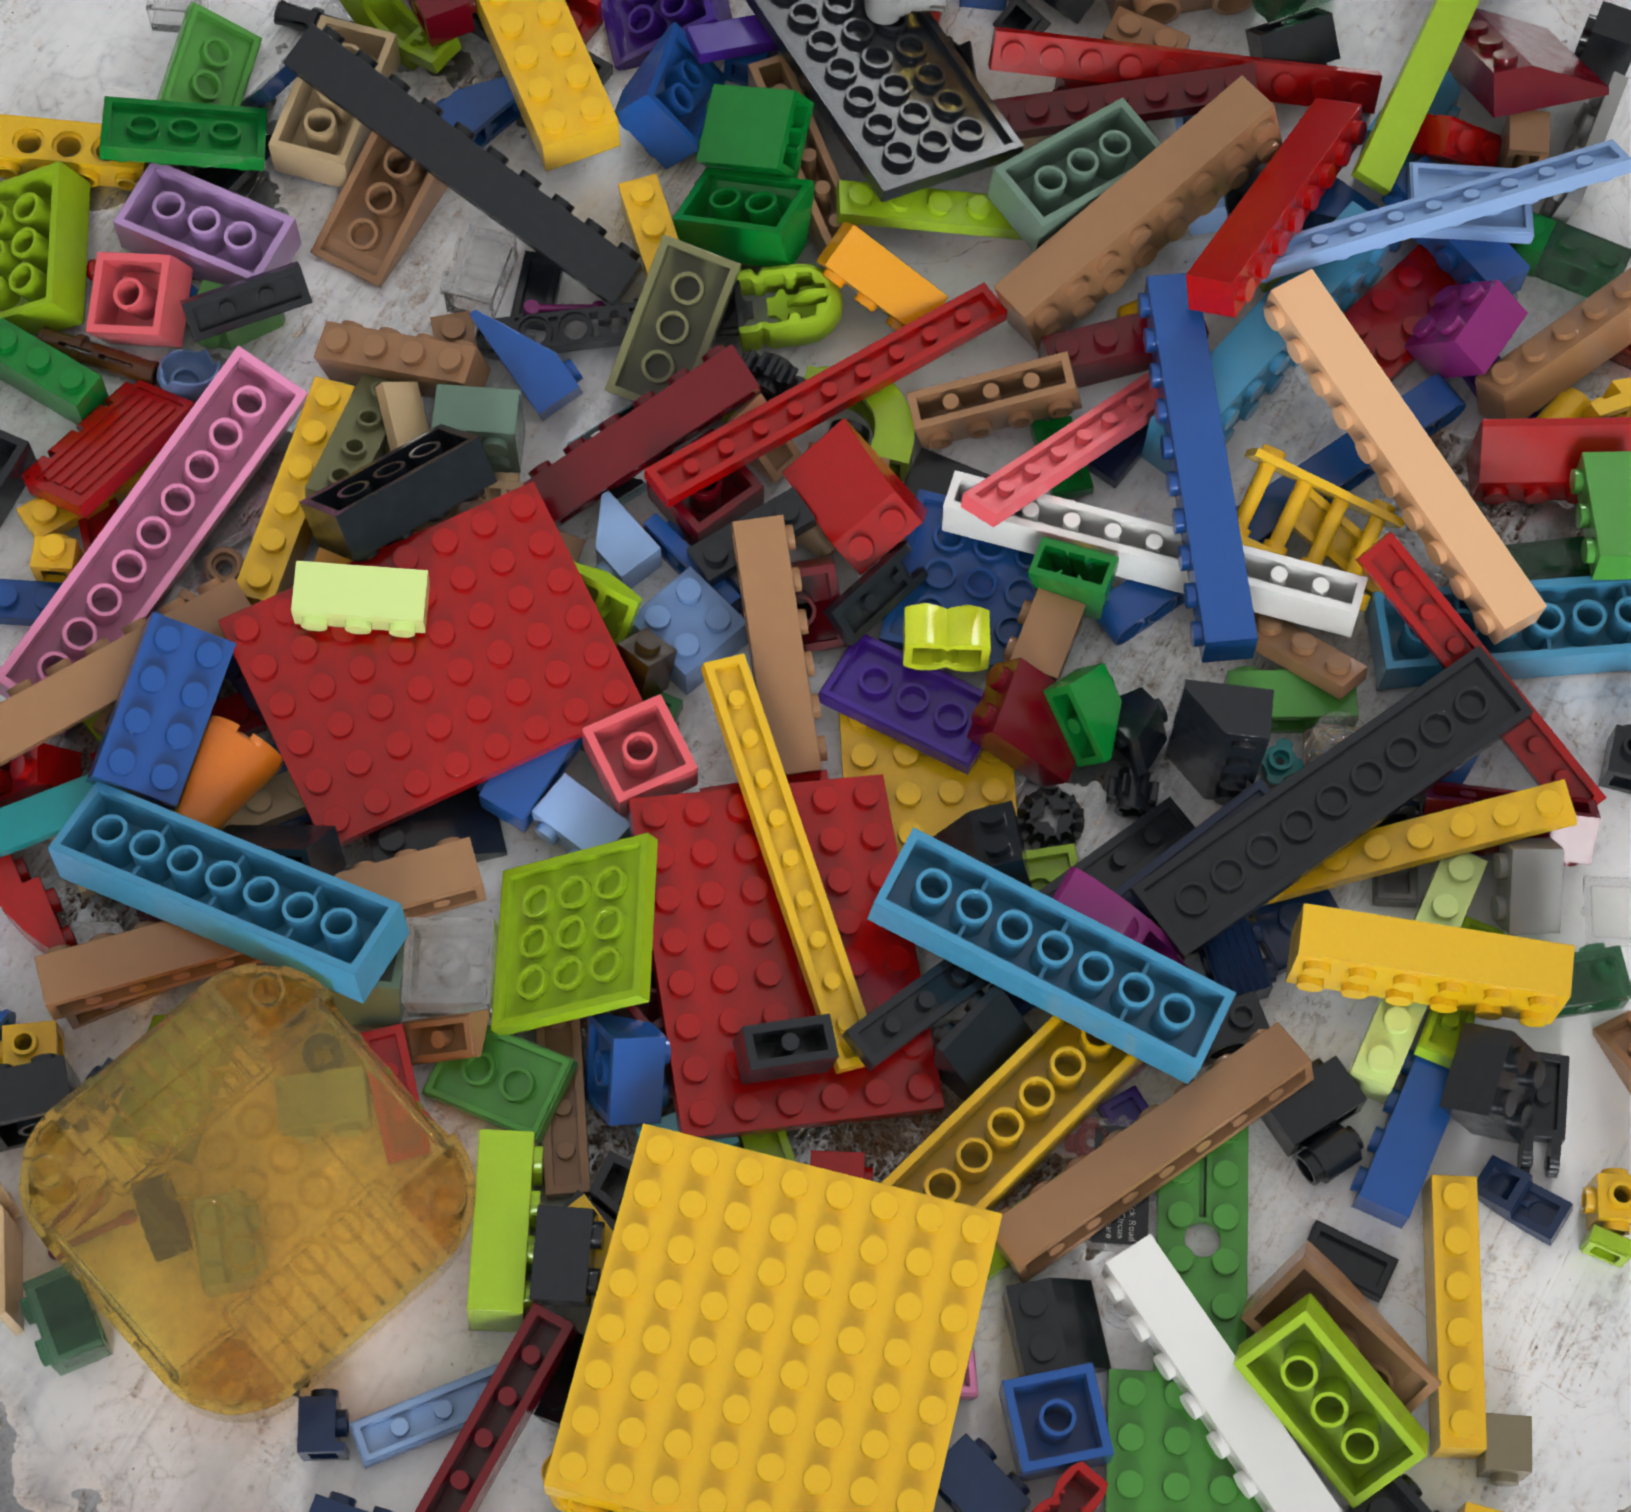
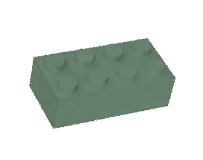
M1122 97L994 167L987 196L1034 252L1157 148L1161 142Z

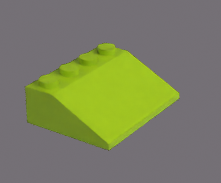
M61 161L0 182V319H6L31 335L39 334L43 326L56 331H62L84 323L91 183Z

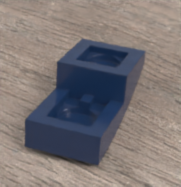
M1493 1154L1477 1179L1478 1200L1519 1229L1549 1246L1553 1244L1573 1211V1203L1533 1183V1175Z

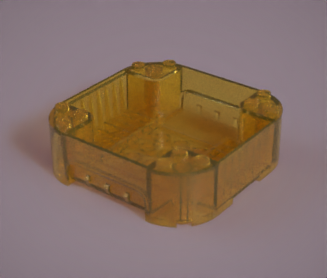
M256 963L234 967L210 978L165 1014L163 1020L93 1077L90 1076L49 1110L36 1125L25 1145L22 1154L23 1160L19 1184L22 1207L35 1233L168 1391L192 1411L210 1419L232 1423H245L266 1419L298 1402L299 1396H305L437 1281L453 1265L464 1248L470 1232L476 1201L475 1175L469 1156L461 1141L454 1132L448 1135L424 1109V1106L414 1098L394 1075L389 1066H386L364 1041L361 1034L350 1025L334 1004L333 994L316 979L297 969L287 966H256Z

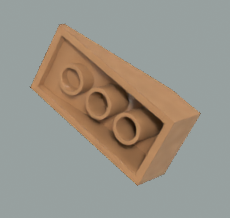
M371 132L310 253L381 288L448 187L377 134Z
M1308 1240L1247 1299L1244 1305L1241 1319L1256 1333L1300 1299L1311 1293L1410 1413L1441 1385V1380L1342 1271Z

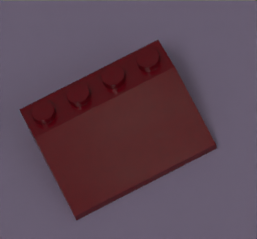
M1476 8L1448 68L1454 77L1494 118L1609 95V87L1549 29Z

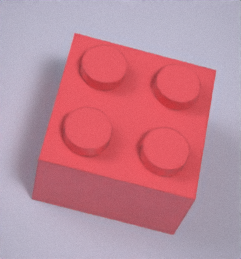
M97 252L86 332L109 344L182 348L186 317L180 301L190 296L194 268L172 255Z
M661 694L582 728L583 748L613 809L624 818L628 816L627 802L630 798L679 794L697 786L698 767Z

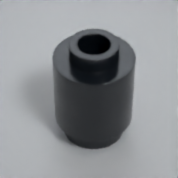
M1335 1123L1303 1144L1301 1152L1295 1155L1294 1158L1300 1172L1313 1186L1320 1182L1327 1184L1362 1160L1360 1150L1364 1148V1144L1359 1134L1351 1126L1344 1127L1339 1123Z

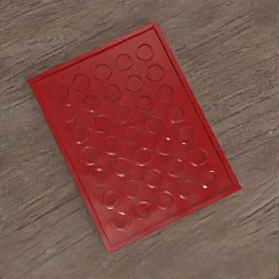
M534 481L419 531L407 539L379 549V553L369 560L347 563L349 565L428 570L430 591L426 633H415L413 637L402 638L392 636L386 630L371 629L369 634H353L345 631V627L327 626L325 631L303 629L301 624L294 623L291 613L293 587L218 620L226 640L237 643L233 655L313 825L335 826L341 847L582 737V728L643 702Z
M879 774L788 783L866 1014L868 1015L921 976L915 944L867 919L872 905L898 857L884 776ZM733 788L630 798L628 800L627 810L631 835L636 836L650 833L658 839L652 968L662 1031L666 1038L669 1039L671 1046V1059L668 1069L678 1132L714 1140L937 1113L945 1108L938 1068L933 1065L935 1051L930 1028L870 1072L866 1067L836 1074L832 1066L829 1072L741 1085L733 1040L742 1026L816 1016L741 789Z

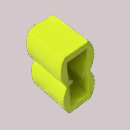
M929 603L905 607L903 619V666L916 670H937L946 667L961 672H976L988 669L991 651L990 610L973 605H962L946 609Z

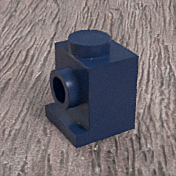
M328 1388L314 1389L311 1391V1396H299L297 1453L303 1461L349 1460L350 1451L345 1442H341V1437H348L349 1413L348 1409H341L339 1391Z

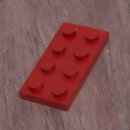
M1420 244L1344 313L1391 382L1416 360L1404 347L1413 335L1412 330L1415 324L1428 314L1435 304L1434 299L1443 288L1449 285H1459L1449 273L1441 270L1432 254Z

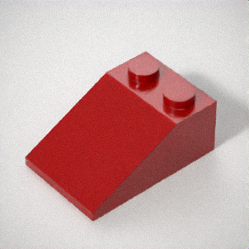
M845 417L782 472L789 484L794 487L813 513L816 522L829 541L860 576L923 523L928 512L925 506Z

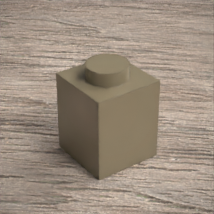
M1486 1413L1487 1449L1477 1458V1477L1490 1478V1484L1495 1486L1519 1485V1480H1524L1532 1473V1416Z

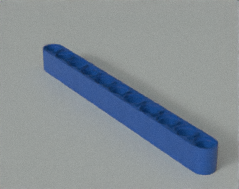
M1440 374L1429 377L1401 396L1429 437L1453 422L1466 408V402ZM1348 432L1297 466L1348 492L1376 474L1370 464H1366L1360 459L1355 443ZM1281 476L1267 486L1248 527L1251 531L1249 538L1262 544L1265 539H1270L1279 520L1278 518L1296 483L1295 481ZM1321 495L1325 500H1327L1331 504V499ZM1128 579L1111 591L1101 619L1094 620L1112 642L1118 646L1129 641L1185 603L1184 594Z

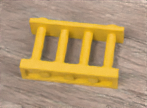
M1263 444L1262 448L1247 449L1244 457L1259 465L1237 510L1242 545L1286 556L1288 549L1285 545L1312 488L1317 493L1331 499L1332 502L1307 556L1301 557L1300 560L1318 565L1322 564L1347 508H1350L1369 518L1345 569V572L1361 576L1364 570L1355 559L1377 542L1384 526L1403 528L1405 524L1403 518L1395 515L1397 508L1393 505L1375 498L1370 503L1285 461L1284 459L1287 454L1275 447ZM1276 472L1296 483L1270 539H1265L1262 544L1249 538L1251 531L1248 527L1273 473ZM1363 594L1359 612L1365 611L1371 596Z

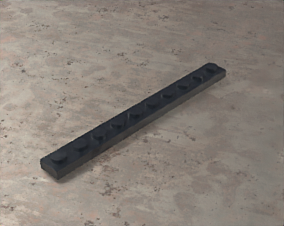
M1169 796L1073 867L1079 868L1114 891L1196 827ZM1069 869L1039 890V892L1053 898ZM944 959L848 1028L843 1033L842 1038L870 1072L974 996L978 991L989 985L990 982Z

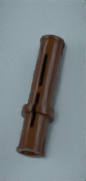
M43 326L39 331L38 339L82 365L130 380H142L154 386L157 383V370L159 367V362L144 359L122 350L92 342L89 336L83 334L73 336L50 329L47 326ZM67 345V346H71V347L80 349V350L85 351V352H90V353H92V355H88V354L79 352V351L74 350V349H69V348H66L65 346ZM105 358L112 359L127 365H131L132 368L105 360Z

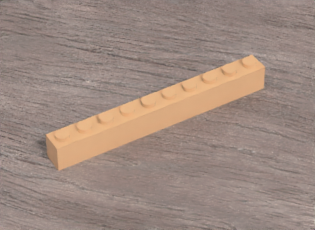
M1313 269L1270 290L1263 307L1267 324L1272 330L1279 332L1286 342L1287 351L1291 359L1295 363L1301 364L1308 374L1313 391L1319 397H1323L1332 409V415L1338 427L1346 430L1354 441L1360 459L1364 463L1370 464L1377 474L1382 491L1397 503L1402 511V517L1406 526L1411 531L1417 532L1425 544L1426 553L1431 562L1436 566H1440L1448 577L1453 594L1459 600H1463L1473 614V620L1477 629L1483 635H1488L1495 645L1535 623L1547 605Z

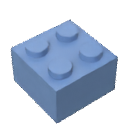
M691 566L639 609L630 636L644 628H648L677 650L670 680L685 695L690 694L704 682L701 672L703 663L734 656L748 644L744 618Z

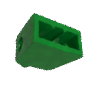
M1042 536L1029 568L1028 576L1036 591L1039 587L1086 604L1085 617L1101 619L1115 582L1119 557Z

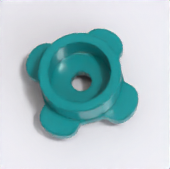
M1287 738L1278 739L1276 745L1266 749L1261 763L1262 774L1267 782L1274 786H1278L1301 770L1304 765V761L1297 758L1292 750V741ZM1282 759L1284 764L1278 765L1276 760Z

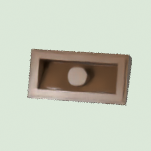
M489 1009L402 1022L411 1064L418 1065L480 1057L489 1021Z

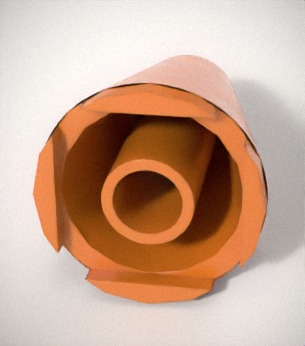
M212 715L208 720L179 802L173 812L219 830L280 771L284 764L282 763V756L256 734L253 733L249 737L237 731L241 725L221 716Z

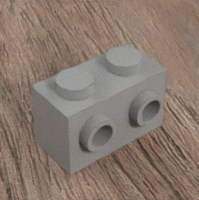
M1551 837L1523 838L1500 844L1499 853L1494 854L1493 872L1495 878L1498 879L1497 895H1493L1491 900V913L1493 920L1509 935L1560 933L1564 848Z

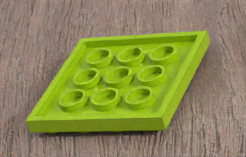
M644 833L503 870L491 1031L499 1036L511 1035L650 1002L658 839L650 833Z

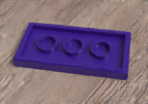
M867 634L854 646H848L818 693L821 704L967 775L983 751V748L968 739L967 735L972 724V713L980 703L984 690L940 669L916 670L903 666L902 651Z

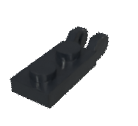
M1537 1052L1545 1060V1079L1542 1086L1536 1090L1533 1100V1120L1531 1126L1527 1131H1524L1521 1144L1518 1147L1517 1168L1529 1173L1533 1166V1142L1548 1143L1544 1160L1546 1177L1557 1178L1561 1162V1145L1565 1141L1570 1057Z

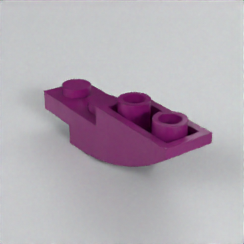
M1070 867L1055 892L1053 899L1189 968L1177 956L1178 954L1166 933L1148 917L1095 878L1077 867Z

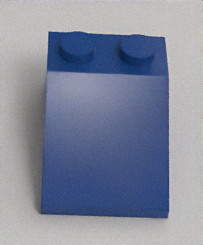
M674 22L667 28L623 89L615 108V114L620 125L643 145L651 157L655 158L665 169H668L698 151V141L702 136L706 119V105L711 97L713 84H725L727 76L714 62L698 64L687 41L685 31Z

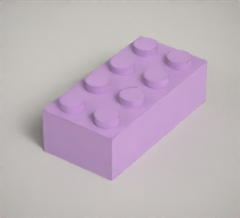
M156 163L148 165L113 221L122 248L140 254L172 255L194 268L193 278L223 285L290 264L302 244L295 218L169 165H159Z

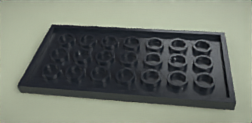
M745 0L881 202L1003 163L1023 152L1024 144L929 11H911L909 15L900 17L897 22L891 25H881L868 18L864 0Z

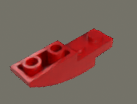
M13 853L1 857L0 907L16 929L44 954L54 946L78 945L70 925L62 927L57 914L63 912L64 909L55 888L52 887L46 890L39 876L32 879L23 857L15 859Z

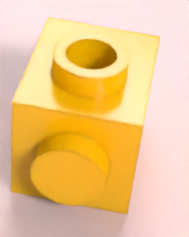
M56 1020L2 1025L0 1064L18 1066L31 1063L30 1060L33 1057L46 1053L65 1056L64 1032Z

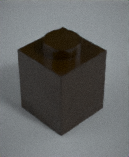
M644 628L617 643V649L643 701L655 697L668 689L677 654L675 648L648 628Z

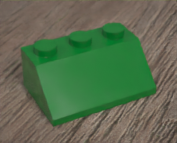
M706 167L672 218L678 239L740 264L761 267L795 264L807 245L815 190L814 181Z

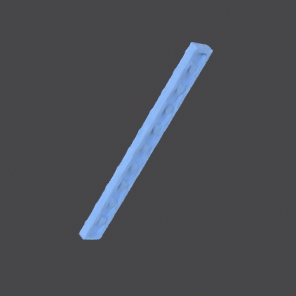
M1611 139L1295 233L1288 243L1284 255L1278 257L1271 267L1269 276L1263 279L1261 283H1267L1275 278L1295 272L1308 271L1312 267L1335 260H1345L1352 255L1372 249H1382L1389 244L1409 238L1422 237L1429 232L1446 227L1459 226L1466 221L1483 216L1496 215L1503 210L1520 205L1533 204L1540 199L1557 194L1570 193L1577 188L1594 183L1610 181L1614 177L1631 173V157Z

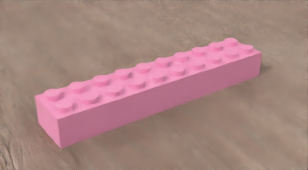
M238 345L0 668V695L6 699L10 698L6 691L29 678L33 685L49 677L45 670L66 658H69L72 664L87 656L84 652L86 647L105 637L112 643L125 636L121 630L122 628L142 617H145L147 620L153 611L156 612L300 413L308 393ZM70 729L64 731L60 735L65 737Z

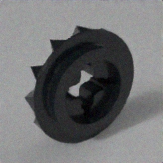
M1040 786L1037 791L1030 795H1025L1017 809V819L1023 839L1034 849L1075 844L1083 833L1085 826L1084 808L1080 807L1074 794L1069 795L1063 792L1059 786L1054 789H1044ZM1046 805L1048 809H1051L1053 815L1061 814L1063 816L1058 819L1056 833L1048 822L1038 821L1044 817Z

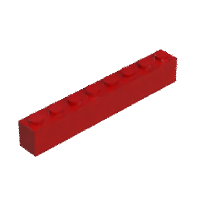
M1316 98L1187 272L1186 282L1190 310L1236 318L1246 302L1249 303L1252 300L1258 285L1269 276L1271 267L1278 257L1284 255L1288 243L1295 233L1301 231L1304 221L1310 212L1316 210L1320 198L1327 189L1333 186L1335 177L1342 167L1348 165L1351 155L1357 146L1363 144L1367 125L1365 121H1362L1361 104Z

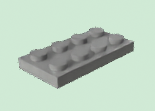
M1614 71L1605 83L1609 87V95L1590 98L1588 104L1583 103L1574 121V125L1579 126L1576 135L1571 134L1562 154L1605 142L1629 77ZM1587 186L1577 188L1570 193H1561L1552 196V198L1547 197L1539 214L1557 221L1550 236V242L1554 240L1580 206Z

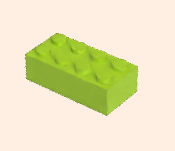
M479 1129L467 1301L470 1330L517 1332L534 1303L529 1299L531 1281H528V1274H532L535 1236L531 1235V1229L536 1230L538 1205H541V1191H533L534 1185L542 1186L544 1159L543 1146H535V1132Z
M1311 1293L1307 1294L1238 1345L1233 1365L1353 1509L1427 1456L1430 1437Z

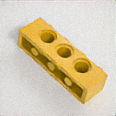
M0 114V177L6 180L61 161L90 182L91 188L107 186L117 187L124 191H133L150 163L118 162L100 159L102 123Z

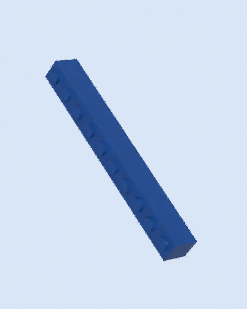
M1187 273L1147 276L1144 293H1138V312L1140 318L1147 319L1148 328L1143 330L1145 353H1152L1153 363L1149 364V381L1151 389L1158 388L1159 399H1155L1154 404L1155 419L1157 424L1164 425L1165 435L1160 437L1162 460H1169L1171 471L1166 472V488L1168 497H1175L1177 508L1172 509V526L1174 534H1181L1183 545L1178 546V564L1180 571H1187L1189 583H1184V601L1186 609H1193L1195 621L1190 622L1192 647H1199L1202 663L1253 659L1258 635L1204 315L1201 311L1189 309Z

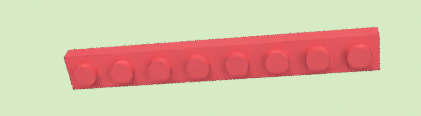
M1149 372L964 492L961 507L990 526L995 527L1149 424L1150 418L1155 414V399H1159L1158 388L1151 389Z

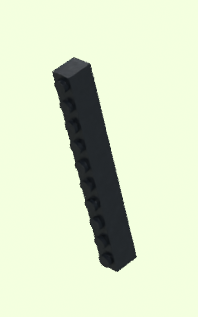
M313 23L309 25L283 61L289 71L608 305L619 304L643 271L642 265L637 262L640 255L623 242H620L616 247L604 238L607 231L594 220L587 218L585 222H582L571 214L575 207L564 198L555 193L551 199L540 191L539 188L542 183L530 173L522 169L518 175L507 167L506 164L509 159L491 145L487 150H484L473 142L476 135L458 121L452 126L443 120L441 115L444 111L432 101L424 97L419 102L408 94L411 87L393 73L386 78L375 70L378 63L360 49L355 54L342 45L345 38L334 29L325 25L321 30Z

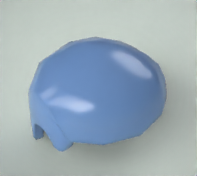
M189 349L172 350L160 359L157 370L158 384L161 389L196 403L220 371L221 361H216L215 363L206 349L199 352Z

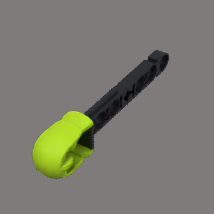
M812 264L763 267L758 274L751 269L741 270L715 339L739 336L743 352H749L751 349L758 351L764 344L768 345L771 349L819 342L833 332L842 317V293L840 288L822 275L824 269ZM766 293H776L774 297L766 298L768 318H777L780 322L768 323L765 321L758 322L756 325L745 326L749 319H754L752 301H745L742 296L754 295L759 297L764 296ZM633 299V303L527 314L517 321L514 316L493 319L523 335L530 326L540 325L544 327L547 331L546 337L539 344L556 353L621 346L638 299ZM618 317L622 324H627L620 326V333L617 334L612 333L610 327H603L611 325L612 318ZM592 319H597L599 327H602L598 328L600 336L594 337L595 331ZM572 321H581L587 326V331L580 339H570L564 334L567 324ZM477 329L475 338L480 352L489 359L500 360L494 350L484 344V336Z

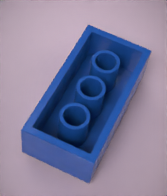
M153 611L143 627L86 782L95 784L96 781L102 782L169 810L177 807L237 643Z

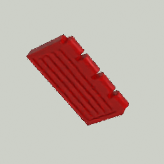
M138 380L134 384L125 382L105 399L107 407L101 404L76 425L79 432L69 431L47 451L50 458L41 456L21 474V477L31 495L44 499L53 505L86 519L161 451L192 409L195 402L142 380Z

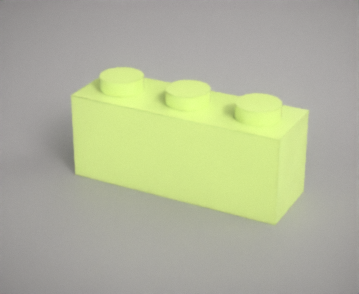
M296 561L291 606L294 623L301 624L303 629L310 631H325L327 626L345 627V631L353 634H369L371 629L389 631L390 635L402 638L413 637L415 633H426L430 591L428 570Z

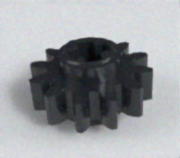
M751 349L748 354H742L741 356L763 390L761 393L766 401L806 380L801 376H796L799 369L778 354L764 351L762 356H760Z

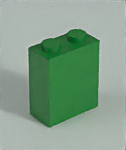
M713 84L711 97L706 105V119L702 136L698 141L699 149L696 162L711 168L798 178L814 102L795 90Z

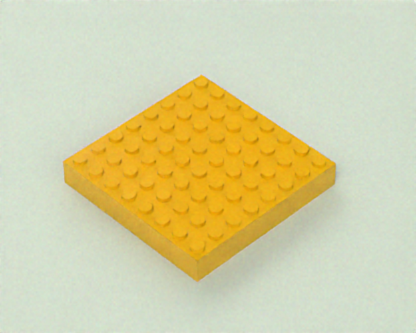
M643 1123L544 1481L545 1494L613 1512H933L1002 1213Z

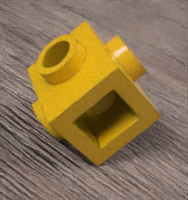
M1623 1168L1603 1169L1601 1173H1597L1583 1187L1581 1210L1583 1214H1586V1230L1589 1231L1596 1224L1621 1236L1631 1233V1175L1628 1174V1170Z

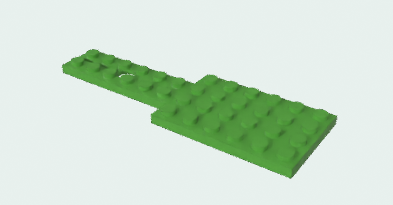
M1249 1126L1206 1155L1205 1217H1203L1205 1157L1156 1191L1155 1241L1234 1355H1236L1238 1345L1247 1340V1324L1241 1319V1315L1247 1302ZM1205 1224L1216 1231L1219 1237V1248L1213 1255L1208 1257L1196 1256L1185 1245V1233L1191 1226ZM1154 1361L1153 1371L1108 1370L1106 1421L1114 1455L1110 1463L1105 1465V1481L1108 1482V1487L1104 1496V1512H1264L1254 1497L1248 1499L1241 1492L1233 1477L1237 1472L1227 1457L1220 1459L1215 1454L1206 1438V1435L1210 1432L1201 1419L1194 1420L1187 1413L1180 1401V1396L1183 1393L1173 1378L1167 1381L1157 1369Z

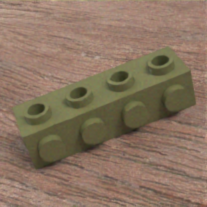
M362 373L305 487V498L390 452L375 387L382 382L394 381Z

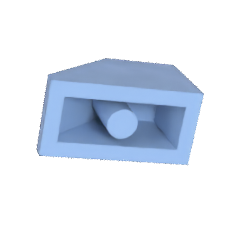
M608 490L601 495L595 544L597 565L595 568L608 571L632 589L662 566L661 547Z

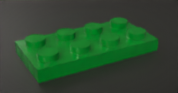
M105 96L100 137V159L118 162L133 161L156 163L159 165L174 164L197 166L200 168L215 167L238 169L241 171H264L267 108Z

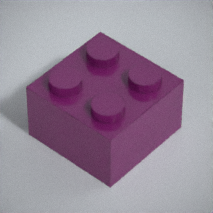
M1499 279L1449 285L1436 295L1434 299L1435 304L1428 314L1415 324L1412 330L1413 335L1404 347L1430 376L1440 374L1443 378L1484 375L1528 312Z

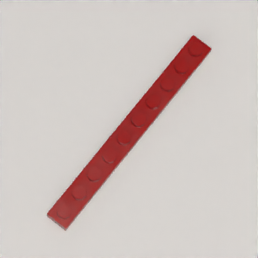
M994 27L988 62L989 69L995 71L1100 83H1115L1255 63L1258 90L1270 102L1310 107L1316 98L1361 104L1362 113L1370 114L1375 113L1382 81V74L1379 71L1003 27Z
M985 282L645 468L644 478L668 509L1006 321L1008 311Z

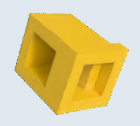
M54 533L46 536H35L30 569L36 581L63 583L85 554L84 549H81L77 539L65 534ZM51 571L65 572L66 575H56L50 573Z

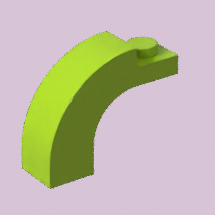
M339 0L356 24L395 33L401 57L400 64L412 71L421 66L437 74L462 49L458 37L431 47L413 12L401 0Z
M808 365L804 378L807 380L829 368V366L818 368ZM892 383L847 409L857 413L867 422L873 434L872 449L880 457L889 458L890 469L901 481L905 482L912 465L915 430L908 402L898 387Z

